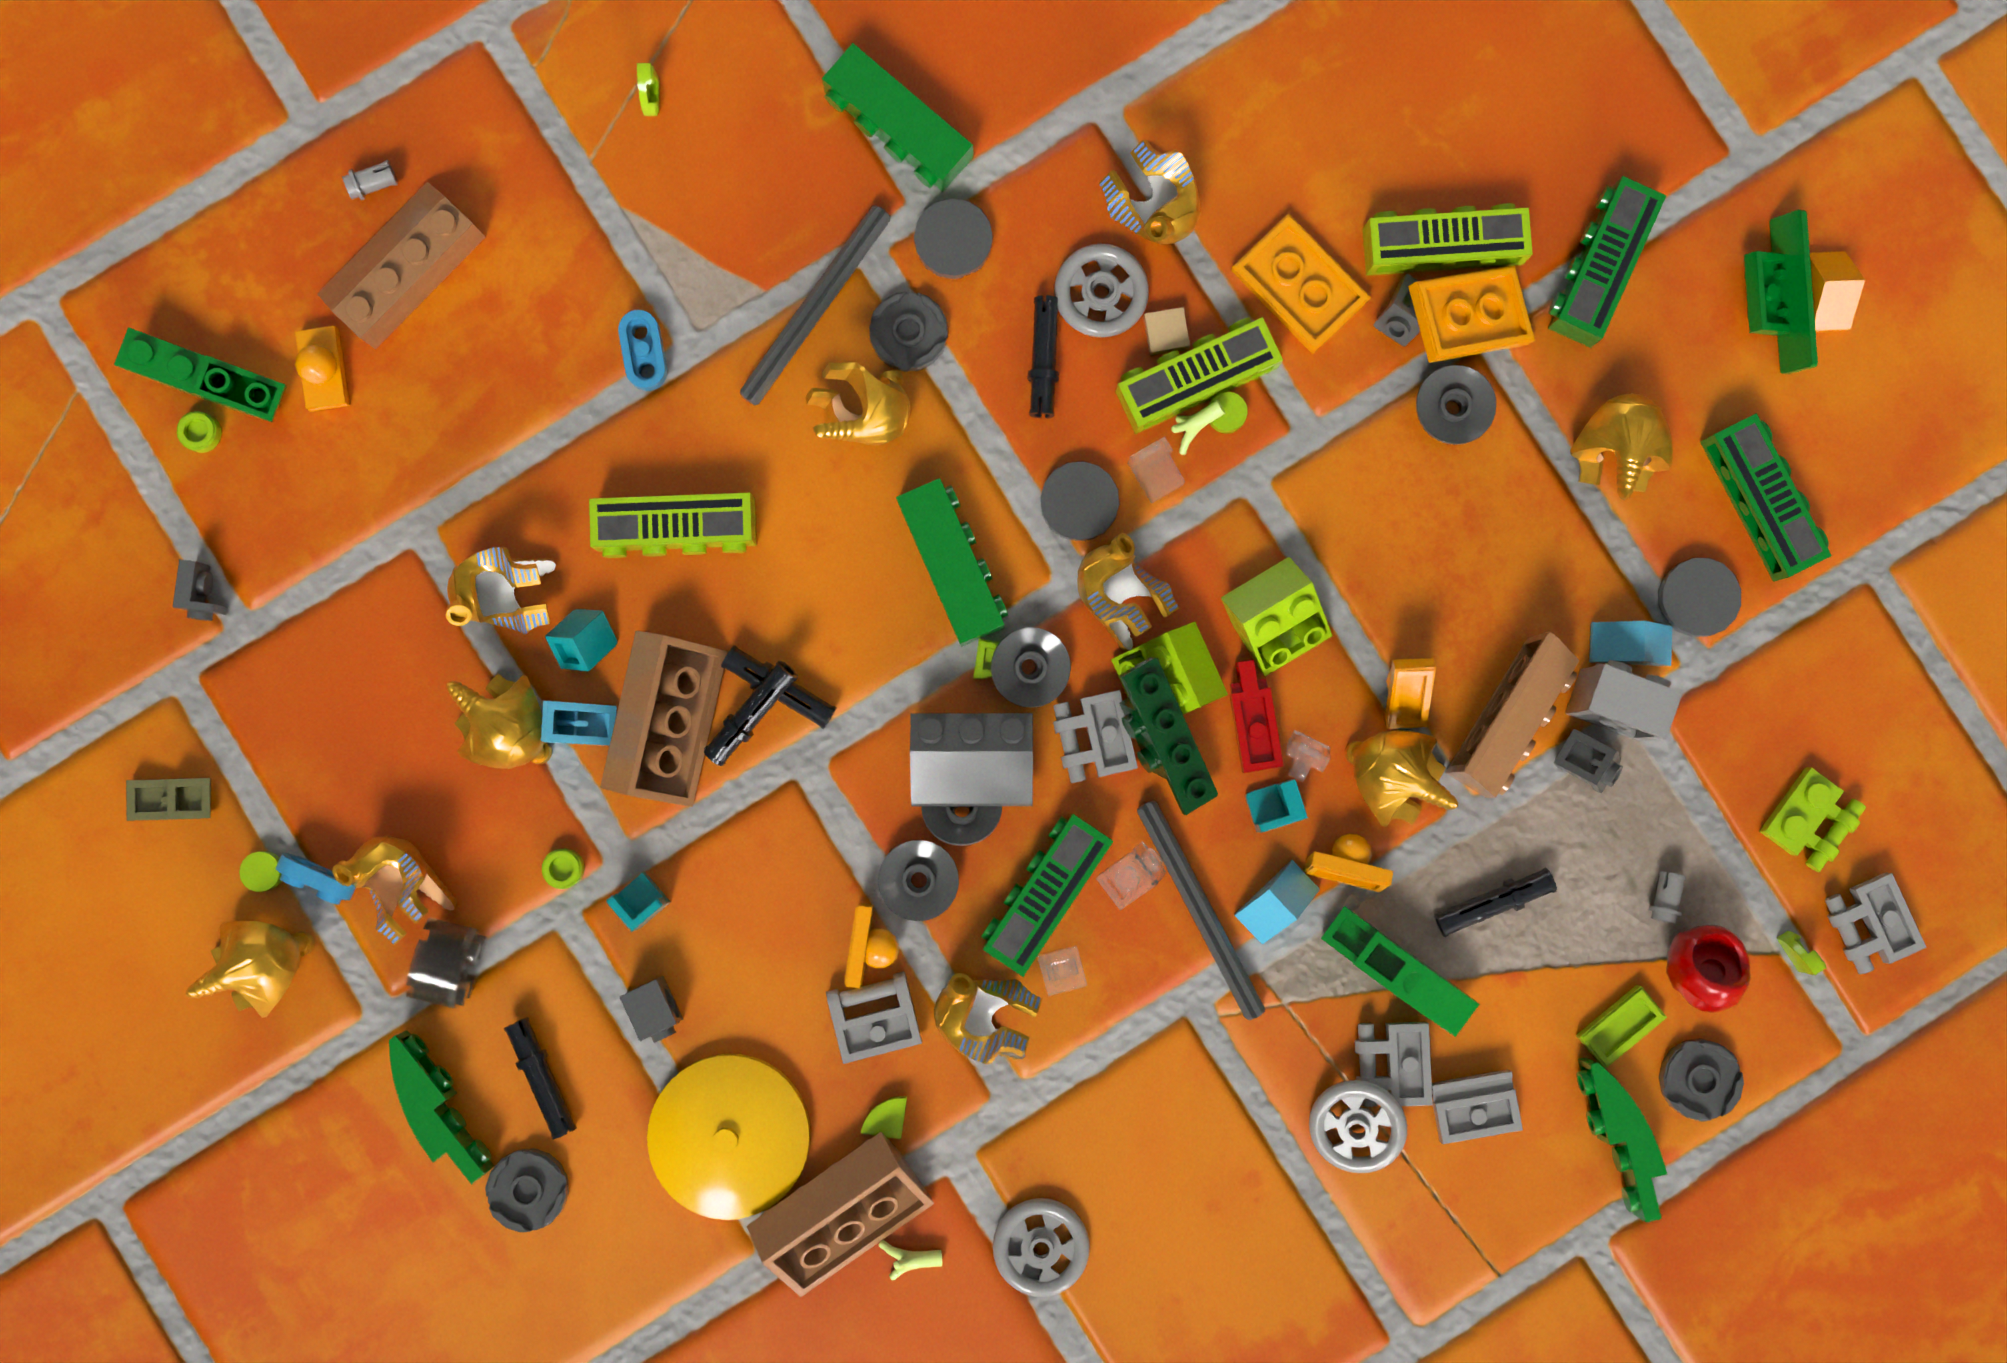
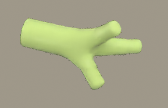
M1218 400L1193 415H1178L1176 417V422L1179 424L1171 427L1172 432L1186 431L1181 441L1180 454L1185 455L1187 453L1190 442L1202 428L1225 414V410Z
M884 1240L879 1243L881 1249L898 1260L893 1263L895 1270L889 1274L891 1280H895L901 1274L913 1269L942 1266L941 1250L909 1251L894 1247Z

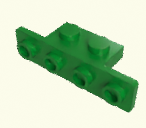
M1796 210L1770 220L1772 253L1754 251L1744 255L1749 333L1778 336L1779 363L1782 374H1791L1811 369L1818 365L1806 210Z

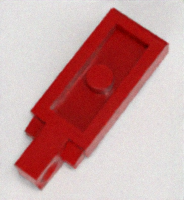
M1254 659L1236 662L1238 683L1230 684L1231 694L1229 696L1242 773L1284 767L1271 687L1268 688L1266 678L1257 679Z

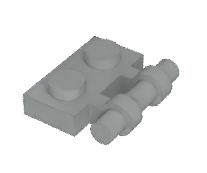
M1120 690L1080 699L1084 714L1072 717L1069 702L1053 705L1057 720L1053 722L1055 734H1060L1065 755L1061 757L1063 769H1068L1071 783L1086 780L1083 764L1095 762L1098 777L1138 768L1131 736L1125 730L1121 720L1125 715L1119 704L1122 701ZM1087 727L1092 750L1080 752L1075 729Z
M1883 873L1849 888L1856 903L1849 907H1846L1841 894H1835L1825 899L1830 911L1827 917L1832 927L1838 928L1845 943L1843 948L1844 954L1848 961H1853L1858 974H1865L1875 969L1869 955L1875 952L1879 953L1883 963L1891 964L1927 948L1892 873ZM1863 918L1871 936L1865 940H1861L1853 923Z
M1425 1021L1385 1023L1386 1039H1375L1373 1023H1359L1358 1039L1355 1040V1053L1359 1054L1360 1076H1357L1356 1080L1371 1082L1388 1090L1401 1106L1433 1105L1429 1023ZM1387 1053L1388 1076H1376L1375 1054ZM1365 1098L1361 1106L1374 1107L1378 1106V1104Z

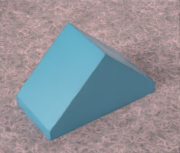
M1650 621L1591 623L1589 662L1608 663L1609 660L1632 665L1671 666L1672 626Z
M543 701L541 742L610 746L617 706Z
M1291 860L1245 903L1234 916L1261 944H1264L1296 921L1320 889Z

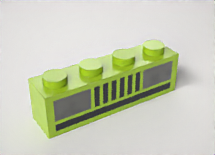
M1513 203L1498 204L1491 207V210L1476 211L1475 206H1461L1454 208L1451 213H1437L1436 209L1426 208L1416 210L1412 215L1397 216L1395 211H1383L1374 214L1373 218H1369L1362 229L1366 275L1523 265L1533 255L1529 207L1516 208Z
M1250 317L1241 319L1229 326V333L1218 338H1215L1214 334L1207 335L1192 344L1194 349L1180 355L1178 350L1172 351L1160 357L1156 361L1158 365L1149 370L1143 371L1142 367H1138L1120 377L1122 382L1118 383L1116 394L1135 434L1205 403L1219 393L1231 391L1278 369L1283 358L1263 317L1251 322Z
M750 492L589 499L590 547L598 552H602V557L605 558L627 557V551L642 550L643 556L667 555V549L682 548V554L700 555L707 553V547H722L723 553L746 552V546H757L755 498Z

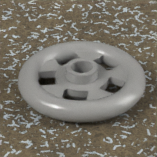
M1093 244L1077 250L1065 260L1056 276L1054 295L1058 298L1057 305L1060 314L1075 330L1092 337H1111L1125 332L1140 319L1148 302L1149 285L1143 267L1132 254L1114 245ZM1096 260L1101 271L1093 272L1086 277L1081 267L1088 262ZM1117 265H1120L1130 276L1123 283H1120L1117 277L1110 273ZM1081 285L1084 301L1072 302L1070 286ZM1098 286H1104L1108 289L1109 294L1104 298H1099L1095 295L1094 289ZM1121 294L1132 298L1125 312L1114 307L1118 303ZM1089 309L1106 311L1105 321L1099 322L1088 319Z
M1349 1080L1332 1085L1317 1098L1310 1112L1309 1132L1315 1148L1326 1161L1344 1171L1370 1173L1388 1166L1401 1153L1407 1139V1120L1401 1105L1391 1093L1371 1082ZM1365 1098L1381 1106L1375 1115L1369 1110L1360 1107ZM1343 1100L1350 1108L1346 1109L1340 1117H1337L1330 1108L1338 1101ZM1354 1124H1360L1365 1128V1131L1363 1133H1355L1350 1127ZM1379 1125L1391 1127L1388 1142L1376 1139ZM1337 1128L1338 1134L1343 1141L1333 1145L1326 1131ZM1352 1147H1370L1371 1155L1363 1157L1353 1156Z
M1046 1198L1030 1199L1011 1208L999 1222L993 1239L994 1261L1001 1276L1016 1290L1037 1297L1056 1295L1071 1287L1084 1272L1090 1252L1088 1233L1080 1217L1067 1205ZM1034 1215H1042L1044 1227L1039 1226L1027 1230L1025 1219ZM1061 1224L1068 1228L1072 1236L1065 1243H1061L1059 1236L1053 1231V1229ZM1010 1237L1022 1238L1021 1255L1009 1254ZM1039 1242H1044L1049 1246L1048 1252L1044 1255L1036 1254L1033 1249ZM1063 1254L1070 1260V1263L1059 1274L1051 1266ZM1028 1263L1034 1268L1042 1269L1038 1280L1022 1274L1025 1264Z

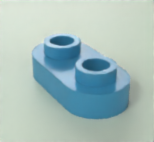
M643 310L630 311L622 317L618 327L625 372L629 381L636 388L643 391H652L659 388L665 382L668 373L660 326L650 313ZM638 328H647V335L643 339L635 338V331ZM650 365L654 367L652 376L648 378L642 377L641 372L645 366Z
M282 853L275 868L282 874L280 877L281 881L298 888H303L304 885L310 886L318 890L317 897L333 904H340L342 899L351 900L356 889L353 883L350 886L340 884L335 879L331 870L293 854Z

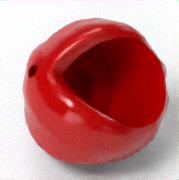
M1719 925L1696 926L1685 932L1678 933L1673 938L1667 953L1666 973L1673 988L1679 991L1690 1005L1704 1012H1720L1737 1005L1745 994L1751 980L1750 960L1741 939L1731 930Z

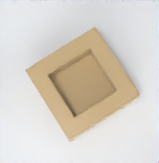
M1183 307L1144 314L1143 319L1150 356L1189 349L1190 342Z

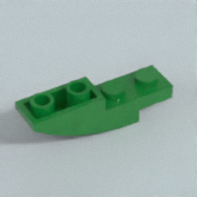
M129 327L114 363L119 368L152 379L160 384L272 423L286 389V385L213 357L201 355Z
M1346 906L1343 907L1321 937L1323 941L1353 962L1364 973L1455 1037L1480 1005Z
M408 1030L395 1035L389 1040L390 1065L397 1096L410 1128L433 1163L448 1154L467 1180L473 1184L490 1171L494 1164L490 1161L492 1156L486 1145L478 1139L474 1140L466 1131V1122L462 1115L456 1109L448 1108L445 1104L457 1094L452 1087L454 1081L451 1075L442 1066L438 1065L436 1067L427 1055L429 1052L427 1045L416 1034L411 1035Z
M1587 1057L1578 1059L1581 1071H1577V1082L1584 1096L1587 1095L1591 1110L1586 1112L1588 1126L1594 1136L1597 1135L1598 1139L1609 1145L1616 1144V1147L1612 1148V1157L1617 1170L1623 1173L1626 1187H1623L1621 1192L1627 1210L1644 1222L1662 1219L1652 1178L1667 1175V1171L1650 1126L1629 1093L1613 1075L1596 1061Z

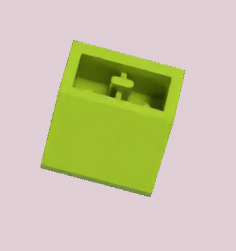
M1290 557L1221 597L1233 627L1264 676L1269 675L1332 637L1312 581Z
M1196 622L1166 632L1111 659L1119 676L1150 657L1157 658L1182 714H1186L1228 695ZM1123 685V688H1124V690H1125V692H1126V694H1127V697H1129V696H1128V693H1127V691H1126V689H1125V687H1124V685Z

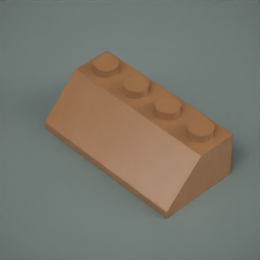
M427 182L317 295L360 339L374 349H377L474 250L485 236L444 195Z
M642 631L635 632L600 788L629 796L693 807L705 755L704 748L707 746L724 670L721 664L728 651L666 635Z
M1546 632L1526 639L1445 772L1485 798H1496L1498 794L1504 795L1514 781L1515 775L1511 772L1519 760L1524 761L1536 744V741L1532 738L1539 726L1545 727L1556 712L1557 707L1553 703L1559 693L1567 692L1577 677V673L1573 670L1578 664L1579 659L1556 635Z
M880 1132L873 1138L866 1140L860 1147L843 1159L829 1166L827 1170L813 1180L796 1189L793 1194L773 1208L763 1212L760 1217L747 1225V1229L761 1263L802 1297L932 1206L934 1202L900 1151Z

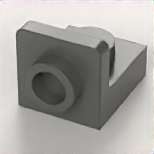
M1408 273L1399 281L1388 307L1379 315L1374 323L1376 329L1401 346H1406L1420 332L1408 286L1418 280Z
M179 559L173 607L187 610L186 618L212 621L213 614L227 615L228 607L205 603L206 596L210 595L213 587V576L210 573L211 566L197 561Z
M1573 729L1553 762L1557 768L1592 785L1593 789L1599 793H1602L1607 785L1612 787L1623 769V766L1620 765L1621 758L1617 750L1576 729Z

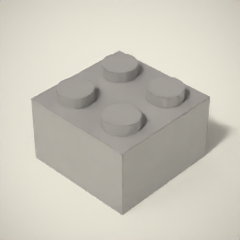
M1609 660L1607 664L1596 663L1595 666L1580 669L1565 714L1638 741L1667 739L1683 692L1670 688L1671 681L1649 674L1645 679L1631 674L1633 669L1631 666Z

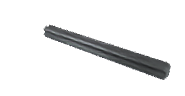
M874 205L865 215L740 389V394L745 400L754 405H758L890 222V215L884 209Z
M1152 800L1141 805L1137 809V813L1244 1017L1247 1020H1252L1261 1016L1265 1012V1007L1158 803Z

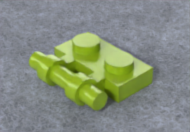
M1805 767L1759 832L1790 855L1798 856L1804 846H1806L1813 853L1805 864L1812 870L1820 872L1828 861L1833 862L1840 851L1837 848L1848 832L1854 833L1860 825L1859 817L1866 809V806L1856 799H1851L1845 809L1842 810L1835 804L1844 791L1812 767ZM1825 817H1827L1834 824L1824 838L1821 839L1815 834V831Z

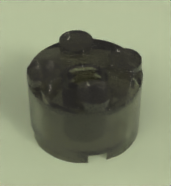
M429 917L423 929L430 930L427 941L419 939L416 945L406 984L412 987L406 992V997L456 1009L458 1005L464 1006L467 998H471L477 975L470 974L472 966H475L477 959L481 960L487 936L479 935V929Z

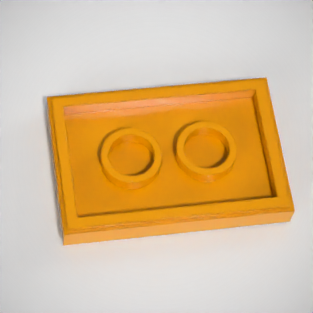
M1289 213L1231 269L1234 275L1312 354L1371 299L1364 289Z
M1515 265L1417 281L1408 286L1429 363L1524 346L1535 341Z

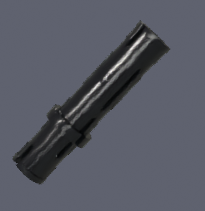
M1046 295V301H1043V296H1036L1034 298L1032 370L1028 371V381L1031 382L1029 416L1034 418H1042V414H1045V418L1054 417L1055 383L1059 382V373L1055 371L1058 298Z
M734 645L723 660L721 667L726 668L750 683V688L755 690L772 671L774 665L767 661L763 664ZM793 682L778 701L816 723L820 728L825 729L837 707L831 706Z
M778 661L776 666L752 692L734 715L729 714L723 721L724 727L704 748V753L708 759L719 766H723L742 742L749 741L754 735L752 731L754 727L775 705L789 686L797 680L798 674L791 666L783 661Z
M1545 867L1541 871L1517 881L1508 879L1503 882L1502 887L1471 898L1441 912L1434 913V918L1443 937H1447L1449 934L1480 923L1514 908L1515 911H1519L1525 908V903L1549 893L1557 892V886L1552 874Z
M526 1017L503 1029L507 1033L519 1060L515 1064L518 1070L523 1069L550 1130L552 1140L566 1135L567 1131H574L577 1126L571 1118L545 1059L549 1055L546 1049L541 1050L529 1023L530 1020Z

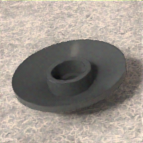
M1451 365L1434 371L1424 380L1417 394L1416 412L1422 427L1436 440L1453 445L1466 444L1479 438L1491 426L1496 413V397L1491 384L1481 373L1467 366ZM1453 401L1458 405V414H1451L1447 411V402Z
M1026 627L1009 633L999 642L991 660V675L997 690L1005 699L1022 707H1039L1052 702L1063 692L1070 677L1071 664L1066 647L1058 637L1041 628ZM1027 659H1031L1035 663V669L1030 674H1025L1022 671V663Z
M921 806L922 816L929 831L939 840L956 846L972 845L987 838L997 827L1002 814V806H965L970 811L965 817H959L955 814L956 808L960 806Z
M925 840L908 841L895 847L883 860L878 875L880 895L886 906L896 915L911 921L930 920L942 914L954 901L959 886L958 870L952 857L941 846ZM916 872L925 874L927 878L926 885L921 888L915 887L911 881L913 874Z

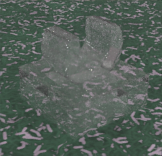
M1294 729L1287 742V755L1293 757L1289 765L1290 771L1288 775L1303 782L1311 767L1324 772L1331 759L1330 747Z
M1077 945L1038 955L1048 996L1088 986Z

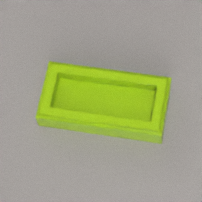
M1636 985L1581 1030L1576 1037L1595 1060L1606 1069L1664 1021L1667 1016L1644 988Z

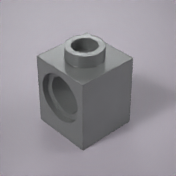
M664 976L619 997L639 1041L650 1036L654 1043L676 1033L673 1025L683 1020Z

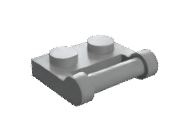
M905 971L893 974L892 979L862 986L860 989L854 988L840 992L839 989H834L826 992L843 1064L922 1044L923 1041ZM897 994L900 1006L846 1019L844 1012L846 1007Z

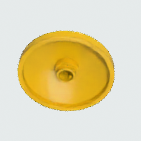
M732 1053L701 1059L692 1063L671 1079L653 1106L647 1132V1146L652 1168L668 1194L679 1204L697 1214L725 1220L750 1217L767 1210L780 1201L798 1180L808 1157L811 1139L810 1120L806 1105L801 1094L790 1079L779 1069L761 1059Z

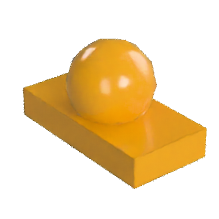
M327 326L295 331L298 350L295 367L302 379L305 408L312 412L350 406L339 328Z
M1434 658L1397 659L1392 661V668L1389 670L1386 678L1388 697L1384 720L1387 729L1427 727L1436 672Z
M1358 834L1340 836L1333 845L1332 855L1314 851L1306 858L1304 872L1308 875L1379 893L1391 885L1394 871L1369 865L1372 857L1371 846L1365 838Z
M860 903L856 906L844 981L846 987L861 988L866 964L874 968H885L897 959L899 943L896 936L883 928L871 930L875 905Z

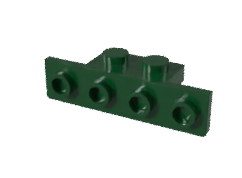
M1150 657L1119 675L1129 696L1119 703L1125 715L1121 720L1127 733L1133 739L1135 738L1139 745L1140 751L1137 752V755L1144 769L1149 773L1153 772L1167 779L1184 815L1191 813L1217 797L1216 787L1159 660Z

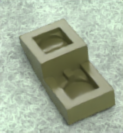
M211 778L126 780L127 821L211 818Z

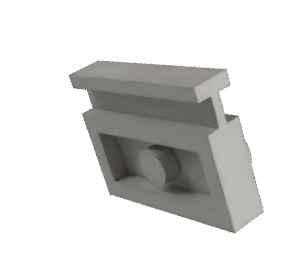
M1506 1069L1432 1083L1433 1110L1439 1141L1442 1144L1523 1130L1516 1091L1513 1088L1512 1071Z

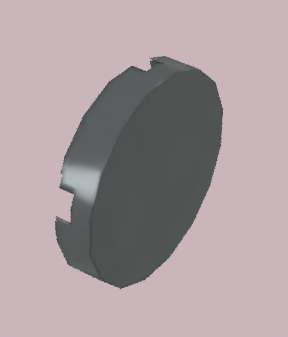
M951 198L937 201L925 209L917 221L914 241L917 255L926 269L939 277L958 279L972 272L975 273L982 268L990 256L993 236L990 222L980 208L969 201Z
M898 292L884 299L874 310L869 327L870 342L878 358L890 368L904 372L919 371L933 364L944 352L948 339L946 317L940 306L927 295L920 293Z
M1084 461L1067 463L1054 470L1044 482L1040 496L1041 513L1048 527L1061 538L1075 541L1092 540L1105 533L1115 521L1119 507L1118 488L1112 477L1098 465Z
M1692 558L1677 564L1663 577L1658 590L1659 608L1662 615L1665 614L1666 619L1670 622L1669 625L1675 631L1689 637H1707L1724 631L1736 619L1741 607V588L1736 576L1723 563L1711 558Z
M1699 1038L1685 1040L1668 1052L1661 1064L1659 1082L1661 1093L1670 1107L1682 1116L1703 1122L1724 1116L1733 1110L1741 1098L1744 1085L1743 1074L1740 1072L1739 1065L1737 1064L1738 1061L1732 1052L1719 1043Z
M535 1148L519 1149L502 1158L491 1170L485 1186L486 1197L488 1196V1203L490 1205L489 1209L493 1217L505 1228L517 1232H531L551 1224L564 1209L569 1195L568 1177L561 1163L550 1153Z

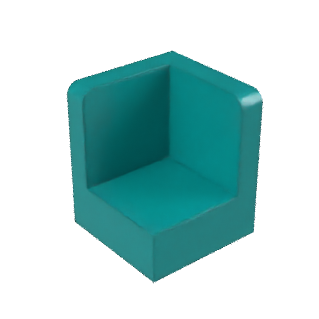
M575 609L545 635L560 668L569 670L590 671L618 643L604 612L601 610Z
M1296 779L1286 780L1246 793L1245 795L1256 832L1262 833L1308 818Z
M642 872L622 891L606 900L607 904L631 932L641 929L671 903L646 872Z

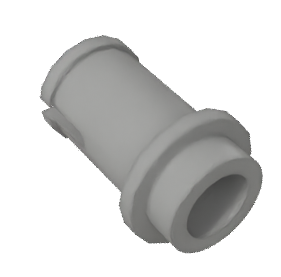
M388 160L357 172L350 169L348 170V175L342 176L351 199L359 197L360 200H364L366 194L392 185H398Z
M1659 871L1654 906H1649L1648 909L1652 911L1651 919L1676 924L1677 917H1682V912H1679V906L1686 876Z

